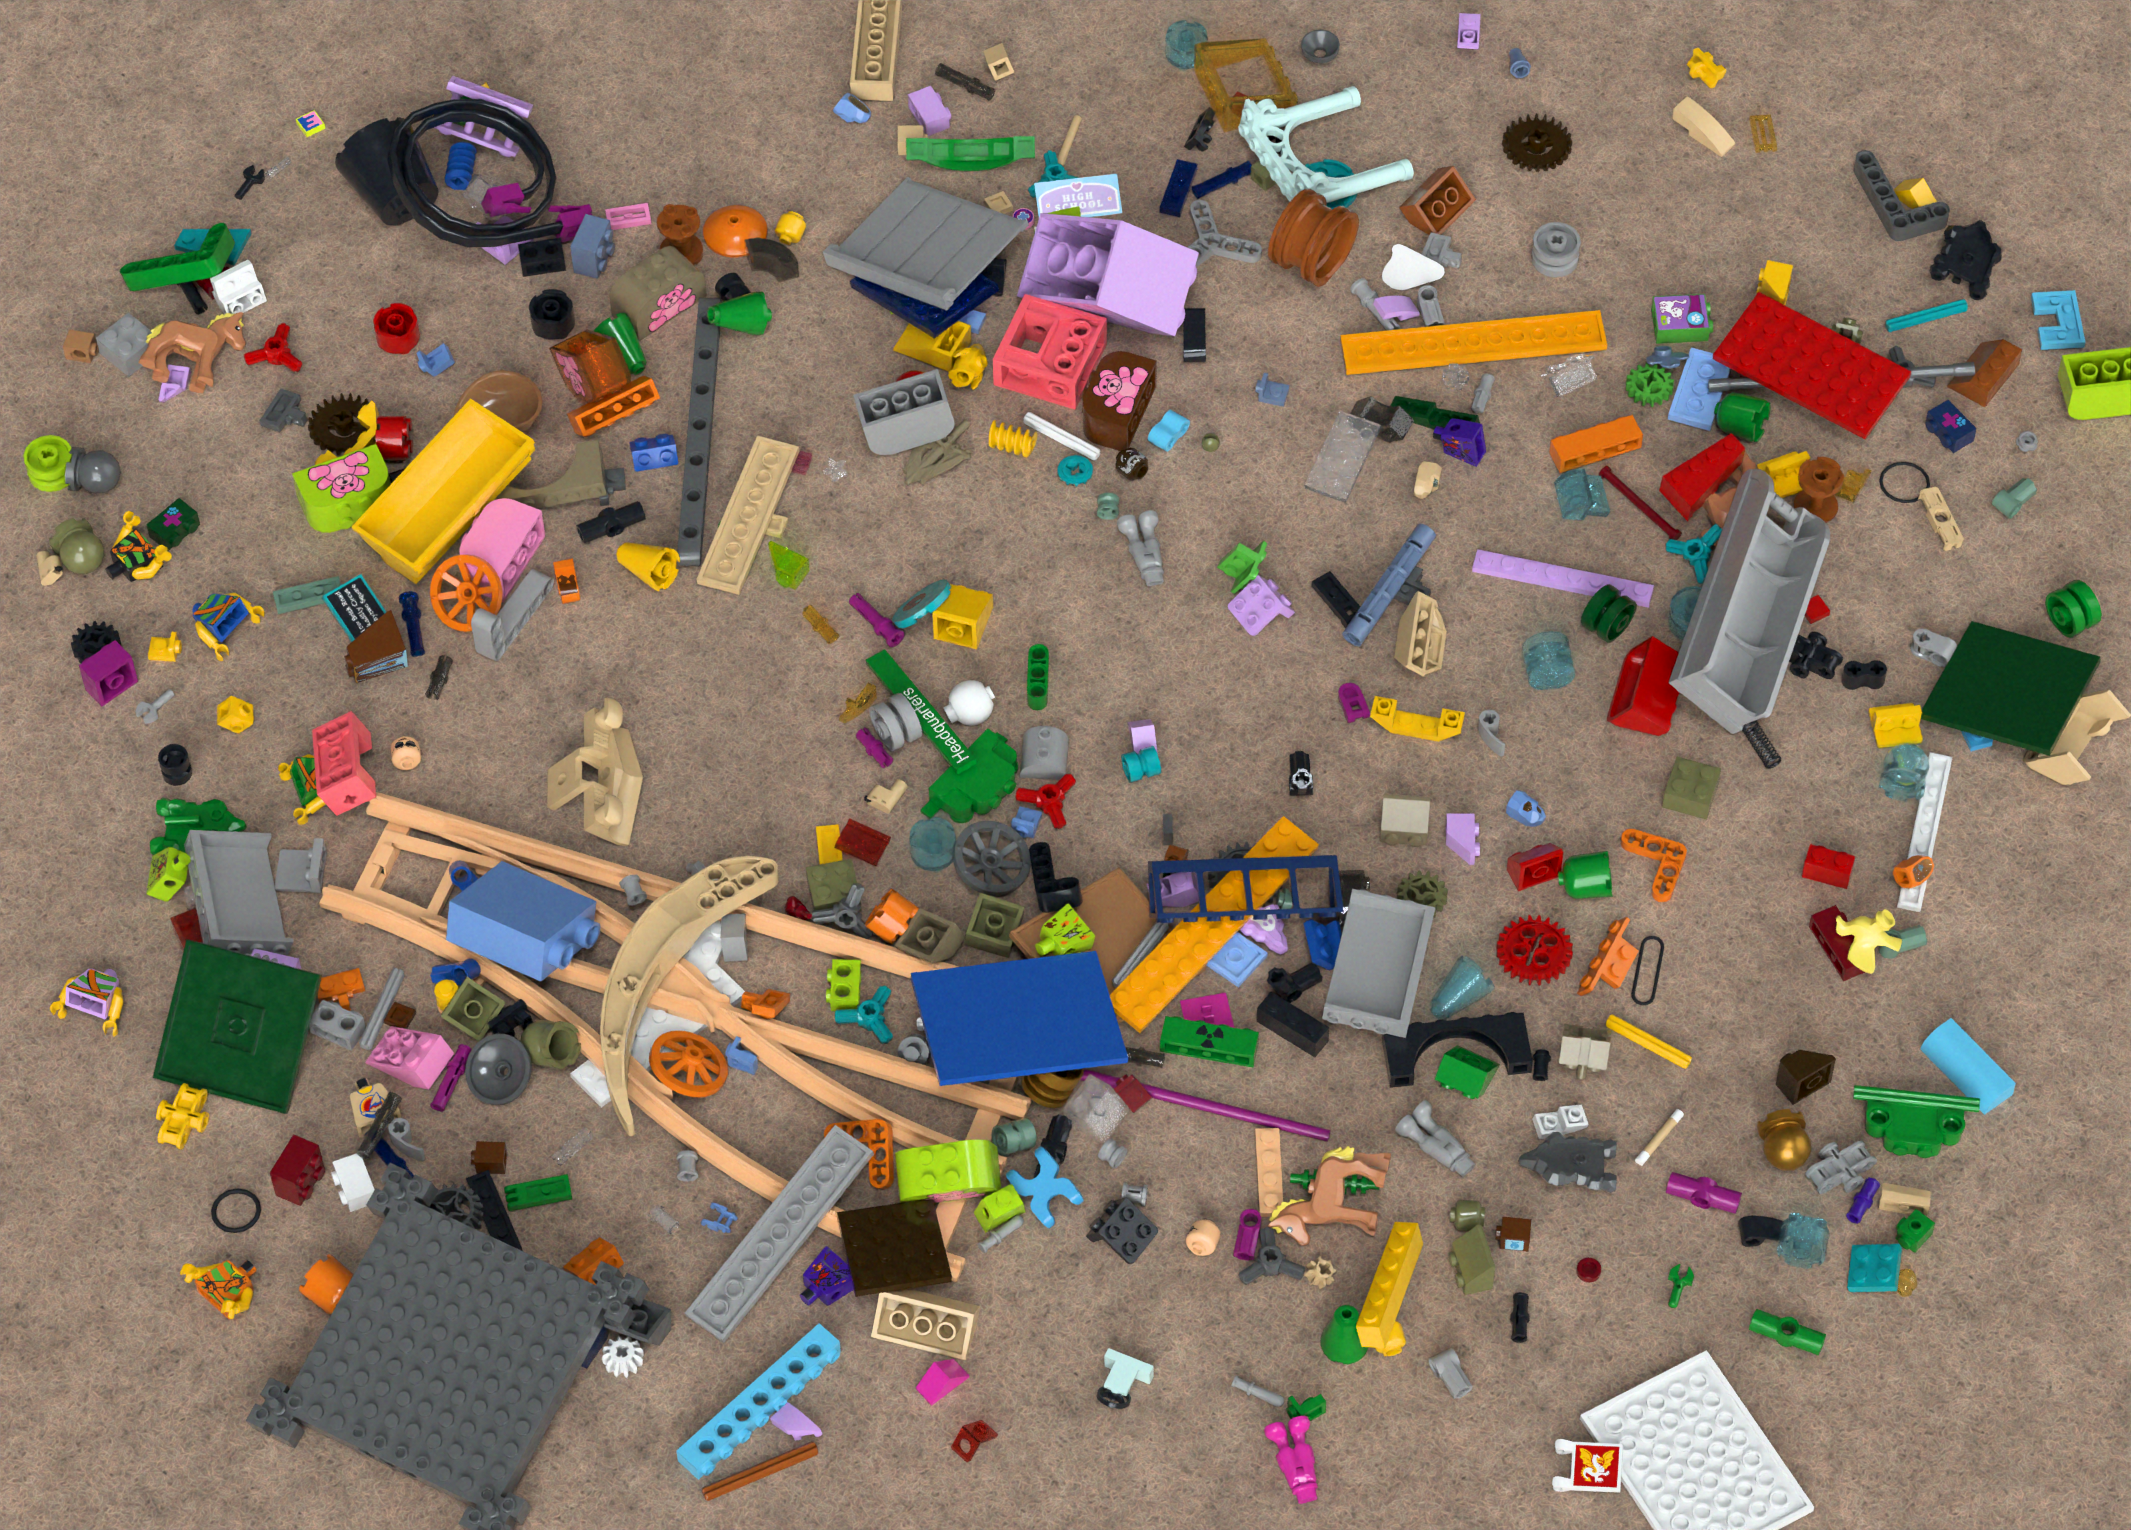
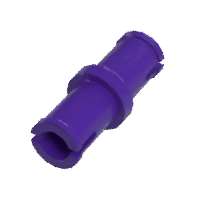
M1866 1178L1860 1192L1855 1194L1853 1198L1854 1203L1846 1214L1850 1222L1860 1223L1866 1210L1872 1206V1199L1880 1187V1183L1876 1179Z

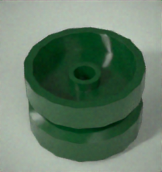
M1607 584L1599 589L1588 602L1581 616V624L1591 632L1597 631V636L1606 643H1611L1628 627L1636 612L1637 604L1627 595L1621 596V592L1617 588Z

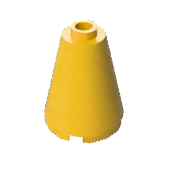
M625 542L619 546L616 552L617 561L656 591L667 589L674 582L679 569H676V562L680 563L679 554L676 550L669 547Z

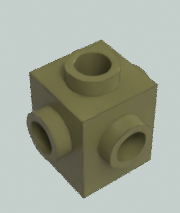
M1844 317L1843 321L1839 320L1837 322V325L1833 324L1831 330L1845 336L1843 333L1845 329L1851 330L1852 334L1847 338L1856 343H1861L1863 331L1860 330V324H1856L1857 320Z

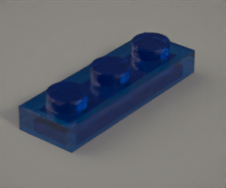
M1177 159L1159 207V213L1176 217L1181 216L1198 170L1197 163Z

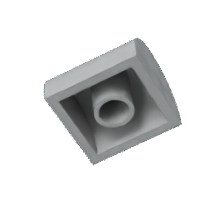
M1037 726L1028 729L1023 735L1020 778L1060 780L1067 771L1069 747L1067 734L1051 726Z

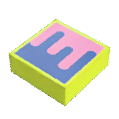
M315 110L296 119V124L306 137L325 129L324 122Z

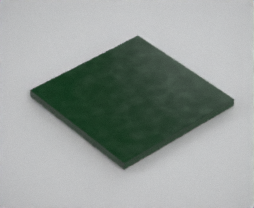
M1971 621L1921 710V719L2050 756L2097 670L2101 657Z
M186 939L153 1078L177 1085L186 1083L189 1087L198 1090L207 1089L210 1094L288 1114L322 975Z

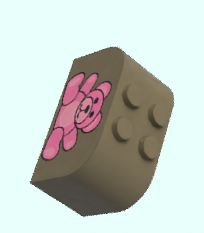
M667 246L621 275L612 286L609 297L612 317L616 319L618 318L616 314L626 313L632 321L638 340L641 341L699 302V298H705L707 293L704 274L675 247Z

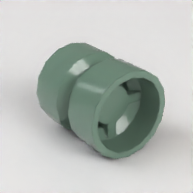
M1028 1118L996 1125L993 1127L991 1134L992 1143L997 1146L998 1154L1002 1156L1031 1149L1035 1146L1037 1139L1035 1128Z

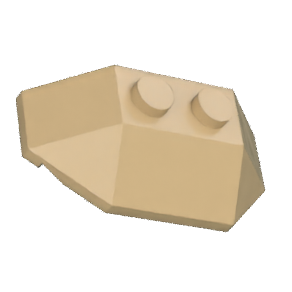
M1417 591L1399 621L1394 658L1404 667L1425 676L1442 668L1447 631L1442 616L1437 609V600Z

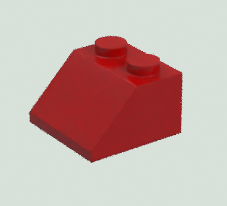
M1548 843L1537 845L1531 850L1523 853L1517 852L1508 857L1507 871L1517 890L1521 891L1558 878V872H1561L1564 853L1562 848Z

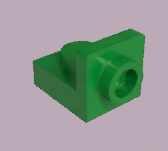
M1319 1394L1314 1398H1307L1299 1405L1295 1398L1290 1396L1288 1397L1286 1411L1290 1419L1297 1416H1307L1309 1421H1312L1326 1413V1400Z

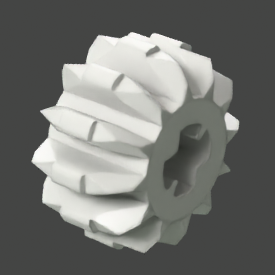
M618 1336L616 1342L609 1339V1346L603 1348L604 1355L602 1357V1362L606 1365L608 1373L614 1371L616 1378L621 1373H624V1376L627 1378L629 1371L636 1374L638 1371L637 1367L643 1365L642 1358L644 1356L637 1340L632 1342L630 1336L625 1340Z

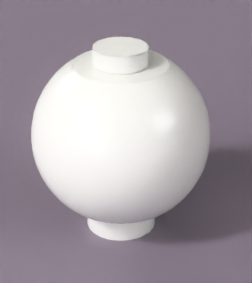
M966 680L957 684L952 689L949 695V705L943 708L951 723L959 721L964 725L974 726L983 723L989 718L994 707L992 699L995 696L990 686L985 687L979 681Z

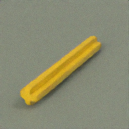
M1613 1014L1608 1017L1606 1027L1684 1069L1690 1065L1692 1060L1690 1055Z

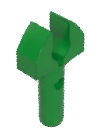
M1681 1264L1676 1265L1670 1270L1668 1280H1671L1674 1284L1668 1306L1671 1308H1677L1683 1287L1687 1285L1692 1286L1694 1274L1690 1267H1688L1687 1275L1681 1280L1678 1275Z

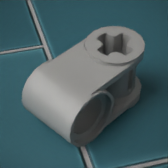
M1918 629L1913 634V643L1910 649L1916 657L1937 666L1946 667L1957 644L1949 637L1938 635L1927 629Z

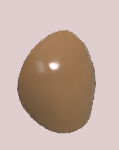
M493 371L475 380L464 391L456 405L454 416L471 398L521 432H526L536 421L542 409L543 400L537 385L528 377L513 371Z

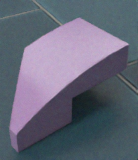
M168 365L170 374L168 381L161 385L159 402L163 403L187 389L191 375L190 367Z
M788 1402L770 1418L773 1425L788 1435L792 1434L795 1441L801 1440V1437L814 1434L815 1437L822 1435L821 1429Z

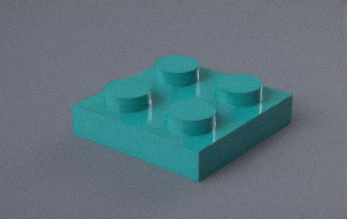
M1852 1245L1847 1284L1849 1292L1897 1291L1902 1254L1901 1245Z

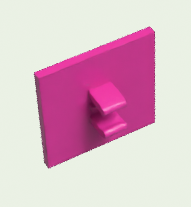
M1226 993L1180 1001L1185 1020H1201L1209 1024H1225L1235 1028Z

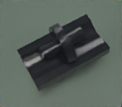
M520 999L513 1005L502 1008L499 1014L488 1022V1026L491 1029L492 1035L507 1034L514 1037V1028L519 1025L525 1029L533 1021L526 1003Z

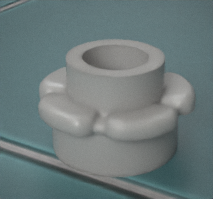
M2022 432L2016 439V445L2019 446L2021 451H2034L2037 448L2038 440L2033 432Z

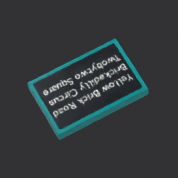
M361 574L322 596L323 601L351 642L386 613V610Z

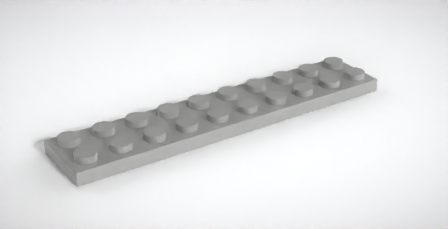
M834 1125L687 1309L685 1315L724 1343L874 1155L873 1151Z

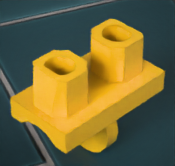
M1699 48L1693 50V56L1687 63V66L1690 68L1689 75L1693 79L1699 77L1710 89L1714 88L1718 80L1723 79L1726 73V69L1722 65H1716L1713 62V56L1709 52L1704 53Z

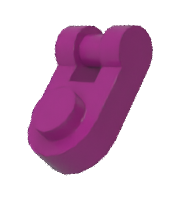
M1354 683L1341 685L1338 691V699L1347 723L1355 722V719L1361 717L1362 719L1369 718L1370 711L1359 686ZM1358 705L1359 709L1352 710V706Z

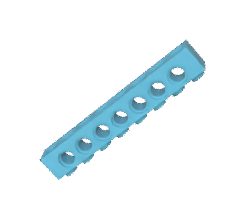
M820 1323L816 1325L676 1450L678 1462L698 1480L703 1475H709L721 1459L725 1460L732 1454L733 1448L739 1443H745L750 1438L752 1431L757 1427H763L768 1422L771 1414L779 1411L791 1396L800 1394L805 1384L810 1379H816L828 1363L832 1364L839 1358L841 1353L840 1341ZM813 1353L819 1354L817 1357H810L809 1355ZM794 1369H800V1370H802V1371L799 1372V1373H793V1372H791V1371L794 1370ZM776 1385H783V1386H784V1387L781 1388V1389H775V1388H773V1387L776 1386ZM758 1401H765V1402H766V1403L763 1404V1405H757V1404H756ZM740 1417H748L745 1421L738 1420ZM722 1433H730L727 1437L720 1436ZM705 1449H712L710 1453L702 1452Z

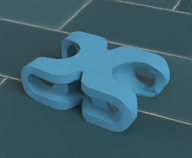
M1039 1146L1034 1152L1041 1165L1040 1173L1036 1178L1031 1180L1025 1179L1016 1170H1009L1006 1173V1177L1018 1194L1025 1197L1034 1196L1030 1203L1031 1210L1043 1225L1050 1229L1055 1224V1218L1049 1209L1050 1201L1054 1196L1064 1195L1076 1205L1084 1202V1198L1070 1179L1064 1177L1056 1179L1059 1173L1058 1163L1045 1148Z

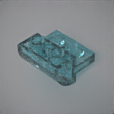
M1574 469L1565 472L1555 480L1554 485L1563 519L1584 520L1587 515L1607 517L1609 515L1610 508L1601 476L1586 475L1585 469Z

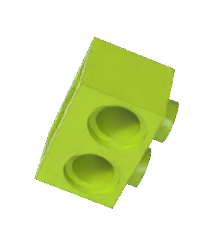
M832 959V968L827 969V983H831V989H826V1003H830L831 1011L857 1009V1005H860L861 960Z

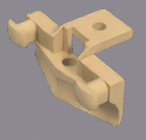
M604 698V708L601 710L593 708L584 714V747L578 748L548 769L547 808L557 810L584 792V831L616 845L628 846L643 775L629 729L620 728L623 719L622 706L613 698ZM582 761L598 769V783L582 779Z

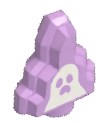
M1272 904L1264 908L1261 907L1259 910L1280 908L1278 905ZM1276 914L1267 915V919L1253 920L1252 916L1240 929L1245 936H1251L1256 942H1264L1270 950L1280 955L1288 951L1287 939L1282 932L1284 923L1281 919H1276Z

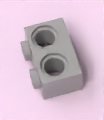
M325 1000L321 1001L313 1013L310 1023L312 1034L351 1051L366 1028L364 1017L356 1011L350 1012L335 1002L330 1003Z

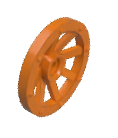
M469 554L453 556L445 560L433 575L430 585L431 603L439 619L448 627L458 631H472L471 621L475 613V603L486 611L495 615L498 614L502 603L500 578L495 569L486 560L478 556ZM466 563L478 567L473 581ZM458 564L464 582L448 573V571ZM484 573L487 576L491 586H479ZM443 579L456 586V591L441 593ZM492 593L490 606L481 598V594ZM457 598L459 600L458 603L448 613L442 600ZM467 604V623L454 619Z
M687 1031L666 1032L654 1041L649 1052V1063L655 1076L665 1086L682 1095L690 1097L713 1095L722 1088L728 1076V1065L721 1051L712 1042L695 1033ZM676 1042L685 1043V1046H686V1047H684V1046H682V1045H680V1044H678V1043H676ZM666 1046L676 1052L660 1053V1049ZM705 1057H710L713 1060V1062L707 1060ZM677 1060V1063L668 1070L661 1063V1061ZM705 1068L717 1074L715 1081H712ZM680 1070L687 1072L685 1083L673 1077ZM695 1072L699 1073L705 1085H693Z

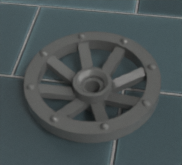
M996 821L973 823L961 832L954 844L953 863L960 878L977 892L992 896L1011 893L1021 886L1030 871L1031 860L1026 842L1013 828ZM979 832H992L988 848H985L978 834ZM999 834L1012 842L1000 851L996 849ZM970 836L979 854L964 847L965 841ZM1017 849L1021 862L1005 861L1003 858ZM963 856L977 862L978 864H975L967 868L964 863ZM1000 868L1020 870V872L1012 880ZM979 871L984 872V882L972 874ZM992 873L1004 884L992 885Z

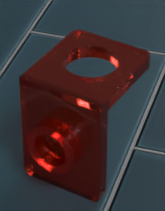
M979 1420L962 1426L951 1448L963 1460L970 1462L980 1444L996 1439L998 1434L983 1420ZM962 1439H966L970 1443V1451L968 1453L961 1449L960 1443Z

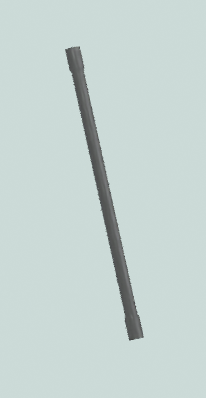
M1974 362L1906 368L1911 371L1910 378L1975 375ZM1749 378L1708 379L1709 392L1766 388Z

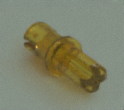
M812 605L803 609L802 615L811 623L813 630L819 632L828 644H832L839 638V634L828 624V619L822 617Z

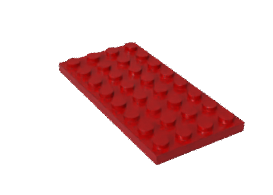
M1760 292L1757 293L1713 353L1712 358L1865 440L1911 377L1910 370Z

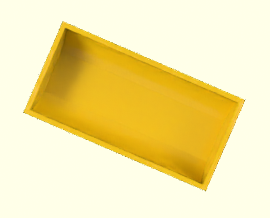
M470 398L353 524L352 529L380 554L388 566L417 584L472 525L475 517H479L485 506L494 501L530 462V456L535 451V442L531 437Z

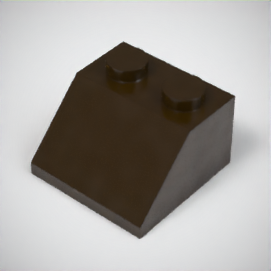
M1798 1050L1793 1054L1788 1053L1780 1060L1775 1085L1794 1105L1831 1083L1836 1058L1833 1055Z

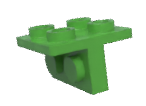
M1262 541L1254 550L1238 543L1219 561L1217 568L1224 571L1226 575L1236 579L1231 589L1233 594L1240 589L1243 590L1249 580L1253 581L1257 577L1260 570L1257 567L1267 554L1264 551L1267 542Z

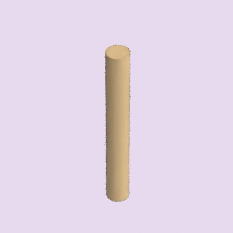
M1075 115L1072 119L1057 158L1058 163L1064 166L1082 120L1078 115Z

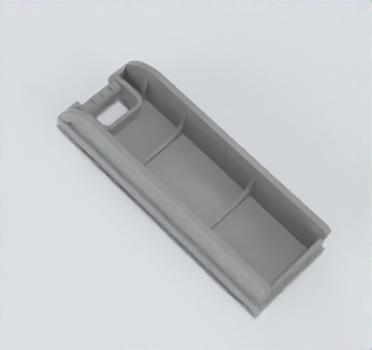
M1761 469L1747 470L1739 481L1669 680V684L1676 688L1679 693L1686 696L1731 734L1742 731L1743 726L1760 718H1768L1771 715L1830 542L1828 524L1820 517L1807 511L1804 507L1794 509L1774 492L1773 479ZM1769 506L1786 520L1783 529L1766 516Z

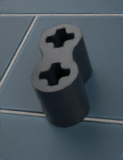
M1878 660L1865 664L1849 661L1843 669L1842 685L1849 690H1855L1859 687L1880 689L1885 683L1887 667Z

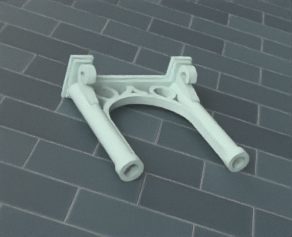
M1354 86L1345 88L1342 92L1285 109H1277L1271 99H1264L1257 105L1254 101H1250V99L1245 100L1241 121L1238 126L1239 133L1246 139L1250 149L1258 156L1260 163L1267 168L1271 179L1277 183L1281 193L1287 197L1289 202L1304 189H1312L1316 193L1323 195L1328 203L1393 182H1404L1412 179L1414 175L1410 161L1402 159L1351 176L1333 178L1327 177L1323 172H1313L1295 157L1289 144V134L1291 131L1304 122L1360 106V94ZM1285 126H1286V128H1285L1284 131L1281 130V129H1279V128H1281V127H1285ZM1267 136H1275L1282 140V142L1273 143ZM1281 151V157L1276 152Z

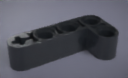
M1037 842L1031 845L1029 853L1039 910L1045 913L1061 910L1068 903L1072 908L1080 906L1083 899L1079 880L1075 877L1055 879L1049 844Z

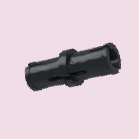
M1523 1292L1513 1295V1312L1510 1314L1512 1322L1511 1339L1517 1343L1527 1341V1323L1530 1321L1528 1313L1529 1296Z

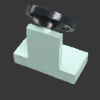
M1108 1348L1104 1356V1364L1111 1371L1104 1386L1098 1389L1097 1399L1102 1404L1111 1408H1127L1131 1402V1396L1128 1392L1134 1379L1150 1384L1154 1377V1366ZM1103 1397H1107L1108 1399H1110V1400H1112V1401H1117L1118 1403H1114V1402L1108 1401V1400H1106V1399L1103 1398Z

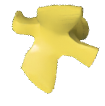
M1884 909L1878 911L1875 914V918L1859 916L1849 922L1843 921L1840 916L1836 917L1837 933L1841 936H1855L1849 949L1848 960L1860 970L1869 974L1874 972V948L1877 945L1899 951L1902 939L1889 936L1885 932L1895 925V919L1890 911Z

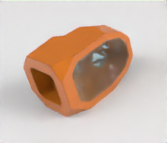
M1916 855L1901 861L1893 870L1896 883L1902 888H1913L1922 884L1933 872L1934 864L1932 858Z

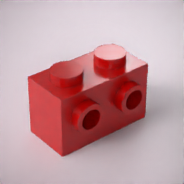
M1810 844L1804 862L1802 877L1847 889L1856 856L1850 855L1847 852H1838L1827 849L1824 846Z

